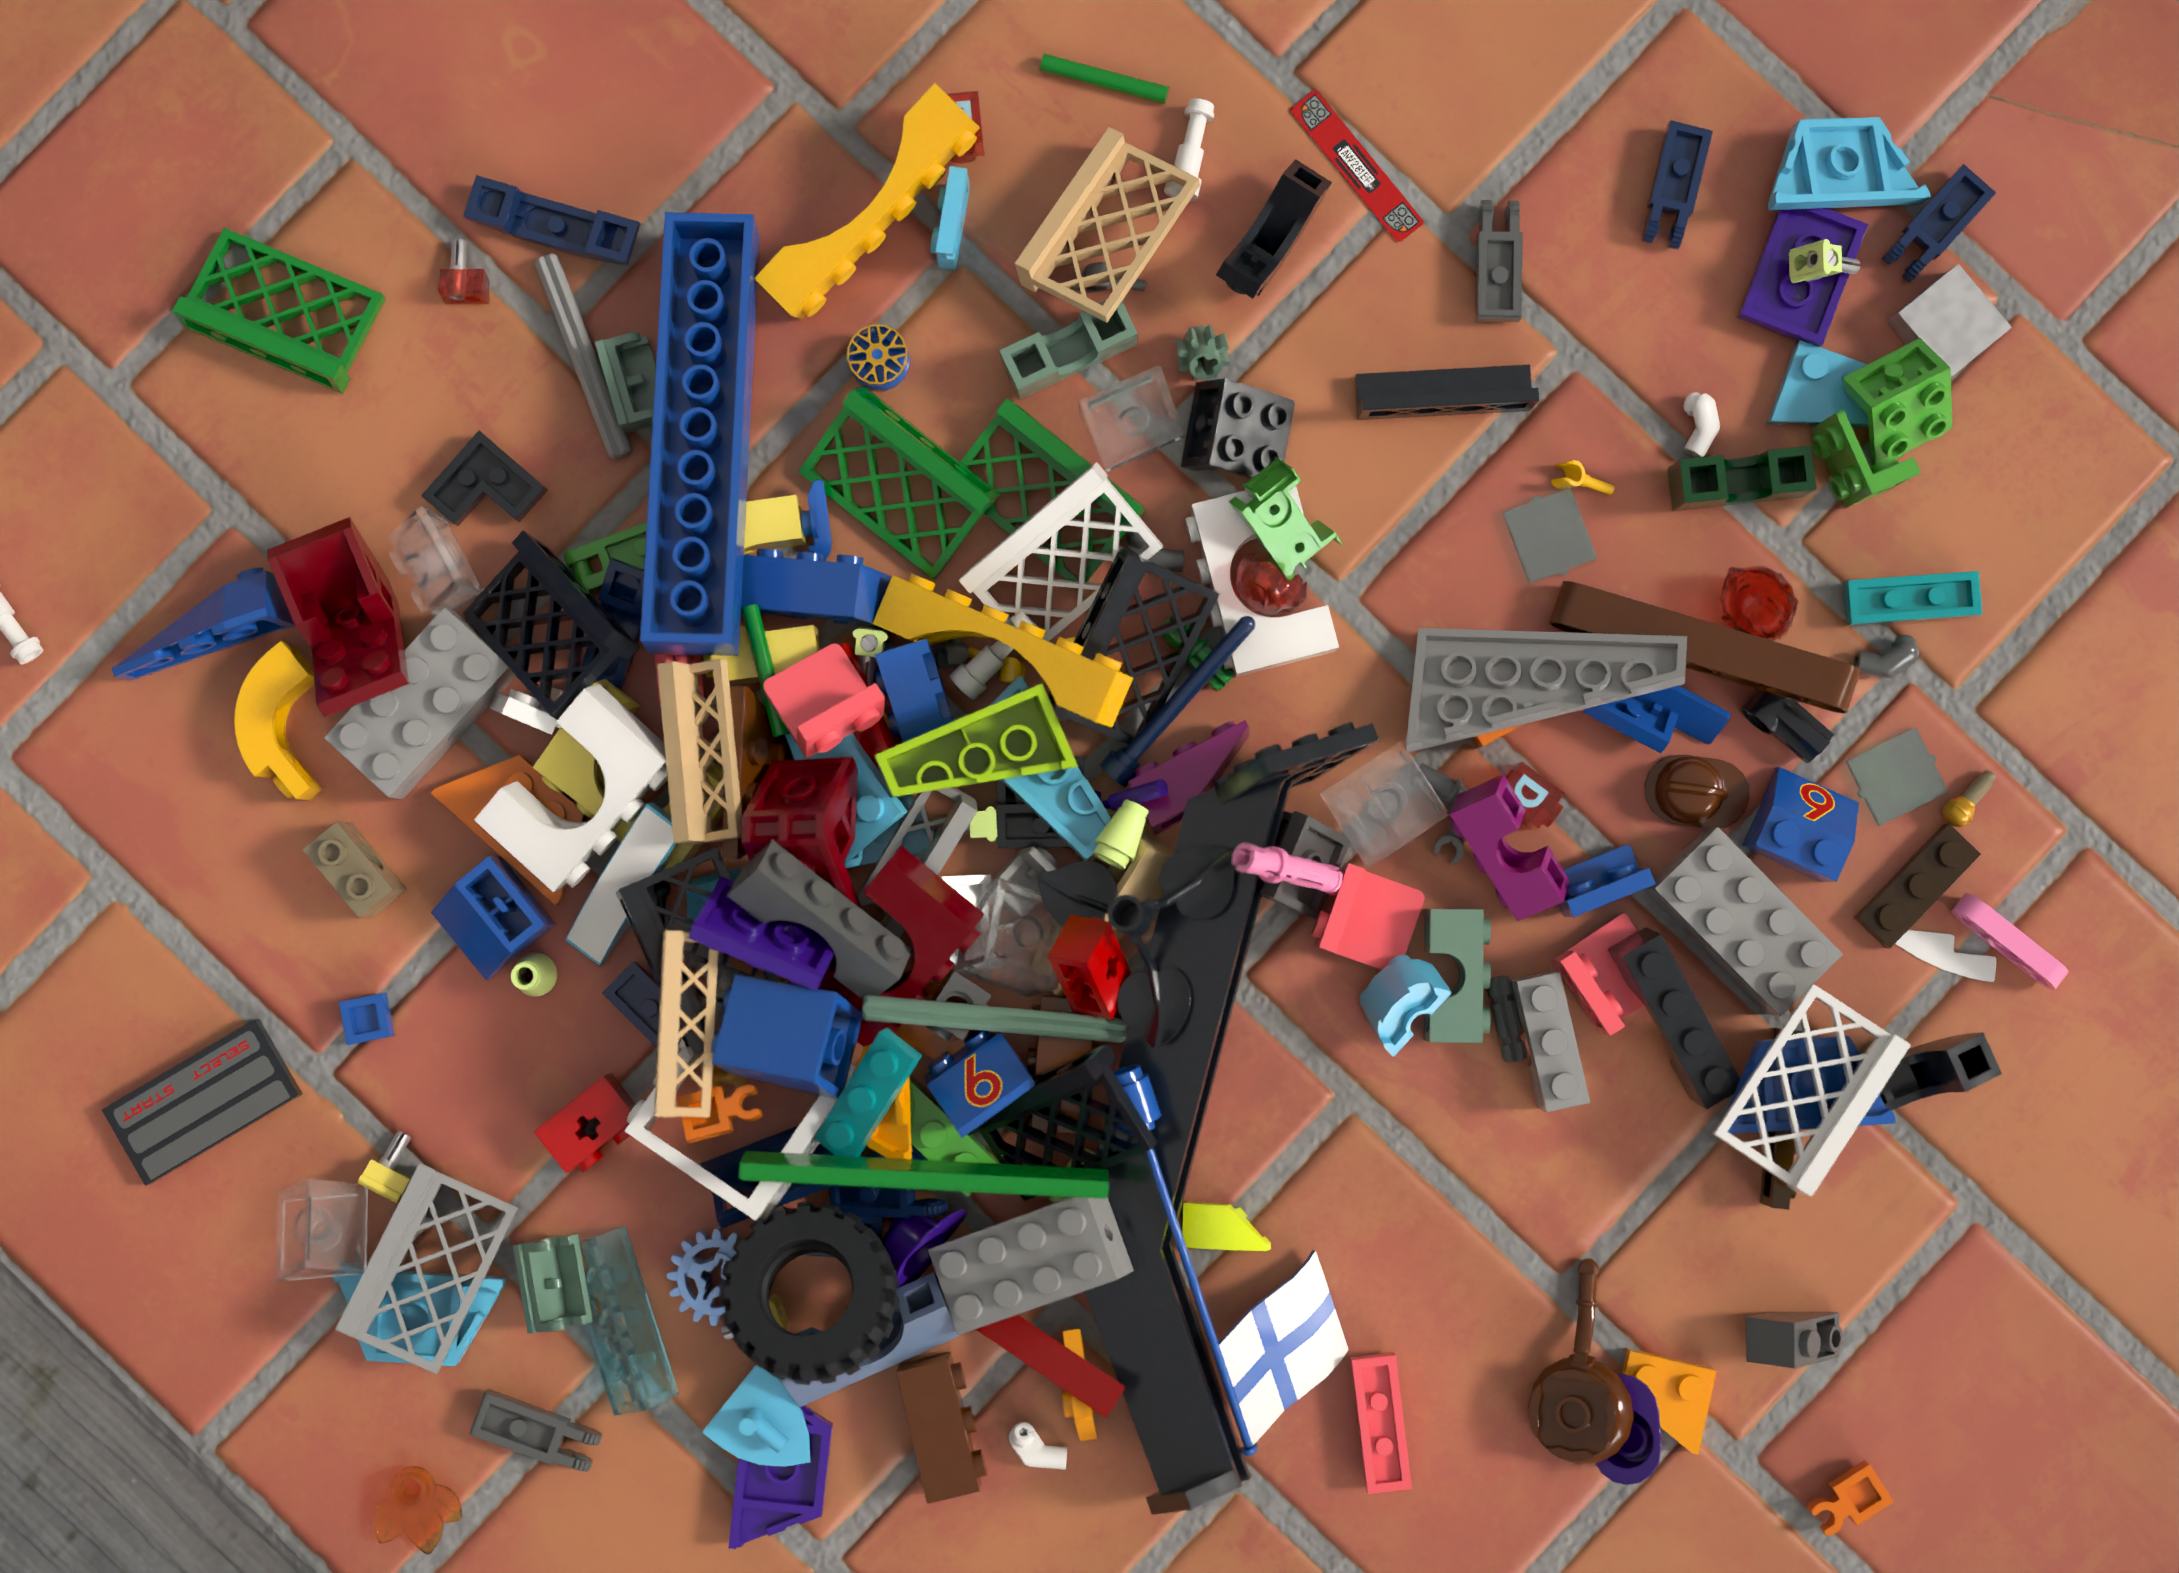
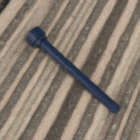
M1251 616L1241 617L1125 749L1120 747L1116 752L1111 751L1104 758L1100 766L1113 780L1123 787L1129 784L1128 781L1136 775L1135 771L1140 765L1138 762L1140 757L1251 634L1256 626L1255 620Z

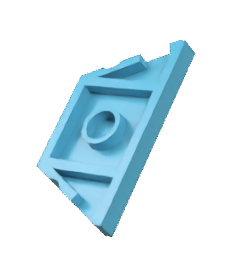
M1880 117L1802 119L1791 128L1768 201V209L1790 210L1923 204L1931 196L1926 185L1919 188L1905 168L1910 161L1901 148L1893 143L1891 133Z
M337 1266L332 1269L333 1280L335 1283L339 1282L347 1305L366 1268ZM416 1271L397 1273L392 1283L398 1301L423 1292ZM423 1272L428 1289L454 1280L453 1275L450 1273ZM458 1274V1275H459V1278H460V1277L465 1276L466 1274ZM485 1277L442 1366H456L460 1363L506 1285L507 1277ZM473 1279L461 1283L465 1295ZM456 1285L431 1294L439 1319L457 1313L462 1303ZM389 1292L381 1307L392 1303ZM425 1297L400 1306L408 1331L433 1322ZM392 1309L376 1315L368 1334L382 1340L402 1334L395 1310ZM452 1321L441 1324L444 1336H446ZM436 1327L410 1336L415 1354L433 1362L441 1346ZM404 1339L392 1343L408 1351ZM358 1340L366 1361L412 1364Z

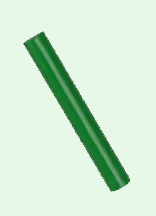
M1045 53L1040 65V71L1163 104H1165L1168 95V86Z
M754 604L742 607L741 612L773 738L790 734L764 693V682L775 675V670L759 606Z

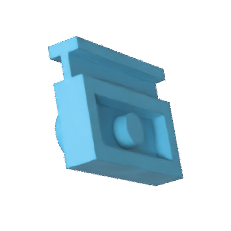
M950 166L947 185L941 184L938 211H942L940 227H934L930 248L931 253L937 254L939 268L955 271L957 268L970 190L967 168Z

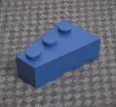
M927 639L875 654L880 670L874 671L878 688L884 696L888 695L893 712L887 713V717L894 738L901 737L904 743L954 721L934 653Z

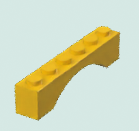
M934 83L904 115L902 140L896 162L885 185L871 204L849 224L828 236L804 244L783 246L754 279L791 316L803 319L805 315L811 317L816 314L825 304L827 298L824 295L835 283L839 286L851 277L856 270L854 263L865 251L868 254L873 252L884 241L886 237L885 229L895 219L901 221L913 210L916 205L913 199L925 186L930 189L943 178L946 173L944 166L955 154L962 156L972 147L977 139L974 134L980 127Z
M911 573L908 581L892 575L872 624L914 642L927 639L930 645L949 639L965 637L988 638L1000 641L1015 649L1035 667L1048 685L1058 706L1094 722L1113 727L1133 680V677L1119 672L1122 665L1121 662L1099 653L1096 654L1094 661L1081 655L1084 648L1081 645L1060 636L1056 644L1043 639L1046 630L1022 620L1019 627L1016 628L1006 623L1008 614L985 604L981 612L969 607L971 598L947 589L945 596L933 592L936 583Z

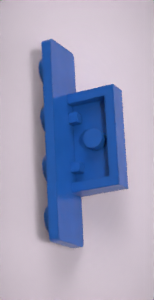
M1681 686L1587 708L1583 711V713L1597 719L1599 722L1616 729L1659 753H1662L1669 744L1674 727L1705 744H1711L1730 718L1728 711Z

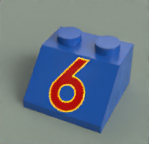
M1776 767L1742 847L1820 882H1837L1855 842L1859 802L1786 769Z
M974 1030L964 1039V1047L953 1055L946 1052L938 1056L928 1065L927 1069L929 1072L923 1075L928 1088L961 1138L1036 1085L1027 1067L1002 1032Z

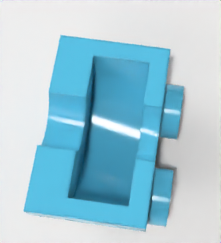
M1399 955L1391 959L1388 966L1373 977L1368 987L1361 993L1359 1002L1373 1031L1384 1048L1394 1057L1414 1035L1410 1029L1413 1019L1421 1014L1432 1015L1452 991L1433 964L1420 959H1411L1407 955Z

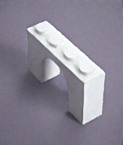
M1295 486L1288 492L1304 515L1297 487ZM1246 490L1192 504L1190 509L1191 517L1185 518V524L1190 542H1198L1201 550L1202 559L1196 560L1199 578L1202 585L1210 584V588L1220 594L1209 614L1213 628L1221 626L1224 637L1243 616H1251L1256 623L1255 629L1223 664L1224 669L1232 668L1234 678L1335 652L1339 648L1328 605L1283 617H1266L1250 611L1235 595L1230 580L1232 559L1242 546L1258 538L1246 526L1242 518L1229 503L1235 496L1245 504L1250 502L1253 498L1248 495Z
M600 684L584 688L556 721L595 757L602 769L605 779V796L597 814L587 822L564 820L552 813L516 781L501 787L474 819L475 822L552 892L567 884L572 888L575 887L590 871L591 868L586 863L595 852L601 856L616 841L618 836L613 831L623 820L628 824L641 812L646 805L641 799L649 789L652 788L654 791H657L668 780L664 742Z

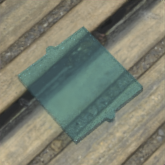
M1571 487L1543 498L1536 495L1531 499V502L1502 513L1529 584L1555 574L1565 576L1569 569L1597 559Z
M1916 727L1845 761L1859 788L1857 792L1858 797L1865 799L1878 826L1948 792L1934 764L1937 759L1934 755L1929 754Z

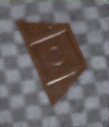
M730 686L743 816L772 761L791 760V749L785 735L773 738L766 708L750 688L746 686ZM724 808L723 830L729 828L727 810ZM742 838L722 841V859H742L746 855L742 845Z

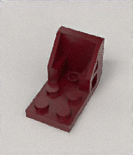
M350 517L267 549L269 565L294 624L312 650L316 705L324 717L409 684L398 601L390 581Z
M853 756L772 761L742 816V845L750 861L773 840L862 909L844 864L855 840L858 769Z

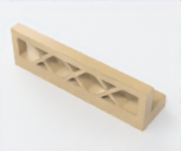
M715 659L694 664L671 661L657 664L674 843L699 845L742 838V808L727 660ZM714 672L715 688L706 700L699 693L697 675ZM710 714L719 723V733L712 744L703 737L702 729ZM714 758L723 765L724 775L716 788L707 781L706 771ZM719 803L727 810L729 829L712 832L711 813Z
M665 930L663 932L654 1099L655 1117H710L713 1065L711 1045L715 1025L718 950L708 948V963L693 975L682 963L683 942H699L689 939L690 933H684V931ZM707 970V985L705 988L698 978ZM683 971L689 980L681 986ZM694 983L706 996L705 1009L691 1021L680 1009L681 993ZM705 1016L703 1034L695 1024ZM681 1017L687 1025L679 1032V1018ZM692 1029L704 1042L703 1054L688 1066L678 1055V1040L687 1031ZM678 1062L685 1071L676 1078ZM703 1062L701 1080L693 1070ZM689 1074L701 1087L700 1107H675L676 1085Z

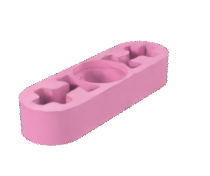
M1965 893L1952 909V914L1961 923L2044 987L2055 990L2068 974V969L2061 962L1977 897Z

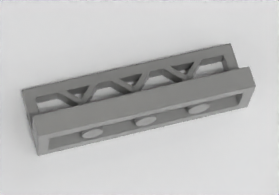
M955 787L937 790L955 800L947 814L929 819L925 802L932 791L918 793L857 894L861 907L875 903L863 891L891 859L897 848L904 847L902 840L907 832L926 828L929 844L925 851L914 853L913 855L938 875L976 814V799ZM921 810L923 820L914 822ZM941 824L933 836L931 826ZM883 909L885 917L880 924L900 938L905 928Z

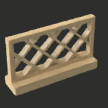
M1108 127L1014 263L1021 285L1035 293L1040 288L1107 323L1199 188V178L1126 143L1123 133ZM1131 160L1145 167L1147 176L1122 182L1120 172L1126 163ZM1174 181L1184 186L1177 196L1159 201L1155 185ZM1150 187L1154 202L1133 208L1128 207L1125 193ZM1116 195L1121 196L1124 210L1098 216L1096 207L1102 199ZM1157 213L1159 224L1153 231L1136 235L1132 219ZM1127 221L1131 236L1105 243L1102 227ZM1097 229L1101 244L1075 251L1073 241L1081 232ZM1143 244H1144V246L1142 247V249L1139 250V245H1143ZM1134 247L1136 257L1131 265L1112 270L1108 254ZM1104 255L1107 271L1086 277L1081 276L1078 261ZM1074 263L1077 279L1057 283L1048 278L1055 267ZM1121 279L1116 286L1115 280ZM1106 282L1111 283L1113 291L1103 306L1087 298L1085 288ZM1080 289L1081 294L1075 292V290Z

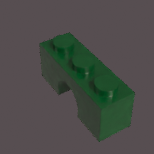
M1812 446L1767 450L1759 455L1737 459H1724V455L1679 459L1667 468L1672 511L1802 498L1817 489Z

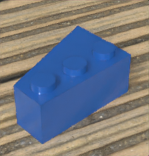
M757 549L756 556L744 555L741 608L758 604L760 614L798 619L834 620V623L848 624V621L865 622L874 625L872 623L892 576L863 565V558L857 556L837 555L836 562L823 561V555L817 553L797 552L796 559L783 558V552Z

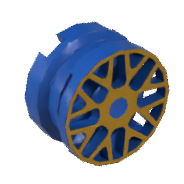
M872 324L861 328L853 335L847 347V360L854 378L862 386L872 391H887L897 387L905 379L909 371L910 356L905 341L895 329L886 325ZM868 330L867 333L860 335L863 331Z

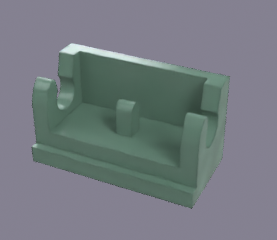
M631 332L610 339L596 341V349L619 426L626 433L653 426L656 362L647 335L640 337L639 332Z
M578 1234L551 1235L513 1245L527 1333L564 1330V1326L584 1325L593 1322Z

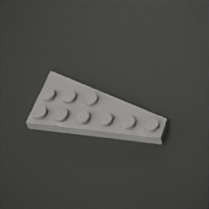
M1418 628L1406 740L1407 753L1685 684L1687 636Z

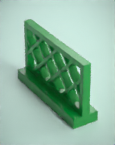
M223 228L187 298L180 296L172 312L184 328L343 394L350 381L347 373L385 301V297L382 293L227 228ZM232 243L246 249L251 261L227 269L223 258ZM255 254H258L263 257L256 259ZM276 263L287 267L290 275L289 279L266 286L260 269ZM294 270L303 274L296 276ZM255 271L261 288L237 296L231 279ZM315 280L325 282L330 295L306 303L300 285ZM225 281L231 299L214 305L202 300L208 287ZM334 287L339 288L342 291L336 293ZM295 288L301 305L276 313L270 296ZM356 296L369 301L363 314L347 320L339 303ZM265 298L271 316L256 321L246 319L241 306ZM334 304L341 322L316 330L310 312ZM235 308L237 315L228 310ZM305 315L310 333L296 338H291L284 334L281 322ZM275 325L277 331L267 327ZM356 327L353 334H351L350 329ZM344 331L348 344L342 356L339 358L325 352L320 339ZM315 341L317 348L308 344Z
M866 387L852 389L842 403L844 407L798 472L811 483L816 479L823 480L826 495L934 580L951 560L986 510L993 506L1001 494ZM850 417L863 426L865 445L845 447L842 428ZM873 435L882 442L874 443ZM835 439L836 448L828 449ZM889 447L895 451L898 456L900 471L879 474L875 449ZM867 450L870 475L850 478L846 452ZM837 454L841 479L827 480L814 470L823 455ZM907 462L910 463L916 469L908 470ZM924 474L932 481L934 498L913 501L909 476ZM901 477L904 502L883 505L880 479ZM871 481L875 506L861 507L855 503L850 483ZM842 484L843 492L834 485ZM941 489L950 496L942 497ZM958 501L971 512V515L963 526L947 528L943 503ZM935 504L939 529L917 531L914 507ZM906 508L909 533L895 534L889 530L886 525L884 510ZM876 511L877 519L868 512ZM957 533L949 543L948 534ZM940 535L942 554L935 564H932L921 555L918 537ZM910 538L911 546L902 539Z
M1006 398L997 409L996 416L961 459L960 463L967 468L969 466L986 464L988 485L998 493L1020 491L1023 517L1005 519L998 513L997 500L984 513L1007 533L1012 534L1018 529L1012 523H1025L1032 517L1029 516L1026 490L1050 488L1051 499L1057 496L1056 487L1069 486L1088 470L1092 464L1013 400ZM1000 426L1014 437L1016 455L992 458L990 439ZM1021 443L1033 453L1022 454ZM984 448L985 459L975 460ZM1041 458L1048 464L1050 483L1025 485L1023 460ZM1016 461L1019 486L995 489L992 463ZM1054 470L1066 478L1067 481L1056 482ZM1107 477L1131 508L1141 517L1147 508ZM1105 493L1101 494L1094 502L1102 508L1091 509L1090 514L1108 512L1115 518L1116 506ZM1085 509L1082 510V511H1081L1079 514H1077L1076 516L1084 515ZM1122 514L1121 524H1130ZM1089 528L1088 551L1094 552V545L1105 544L1099 552L1111 553L1113 551L1114 534L1110 538L1093 540L1092 528ZM1061 529L1058 530L1057 548L1082 546V541L1063 543ZM1120 531L1119 542L1128 531ZM1045 545V546H1039V547H1048V548H1051V545ZM1033 553L1049 566L1050 555ZM1058 556V560L1055 563V571L1066 580L1079 581V577L1065 567L1064 556ZM1089 559L1090 564L1086 568L1085 582L1090 580L1105 560Z

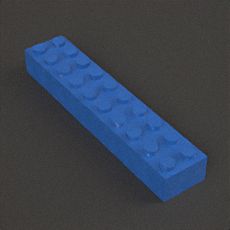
M665 212L640 641L649 654L739 656L758 283L754 278L758 275L760 234L753 214Z

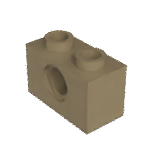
M335 822L303 849L304 853L358 918H374L407 891L406 887L353 823Z

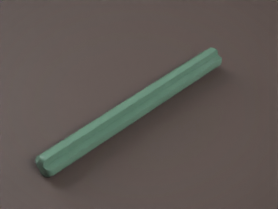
M872 995L864 996L861 1009L862 1018L868 1021L1118 1043L1125 1042L1128 1026L1123 1019L1113 1017L1110 1020L1084 1014Z

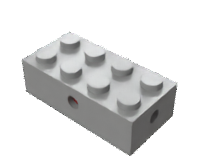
M446 607L439 612L405 649L409 684L353 706L324 737L389 798L404 799L491 705L495 694H501L516 678V675L480 633L460 614Z
M1719 827L1705 828L1654 878L1656 884L1644 889L1768 1015L1781 1017L1807 991L1809 986L1814 984L1843 955Z
M1069 1197L928 1249L958 1335L1118 1280L1134 1271L1108 1197L1106 1199Z

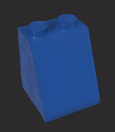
M735 974L732 987H729L724 995L723 1010L725 1014L721 1029L715 1033L712 1040V1063L728 1073L838 1100L846 1086L862 1022L861 1011L835 992L819 989L814 991L807 987Z

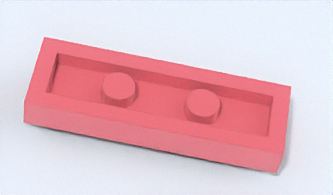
M1394 1352L1350 1357L1366 1491L1368 1494L1412 1489L1396 1355Z

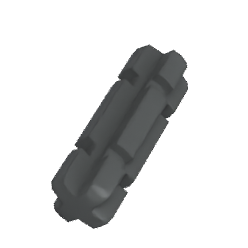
M1504 975L1491 978L1490 988L1487 990L1489 997L1493 998L1494 1001L1491 1004L1497 1035L1503 1041V1044H1500L1502 1057L1506 1062L1521 1061L1527 1058L1528 1053L1525 1040L1520 1039L1523 1031L1516 1001L1511 998V994L1514 993L1511 979L1509 976Z

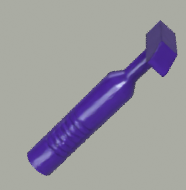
M1158 779L1110 794L1107 800L1102 801L1105 809L1110 808L1117 811L1122 806L1124 800L1140 804L1164 797L1168 793V786L1163 779ZM1094 790L1101 801V792Z

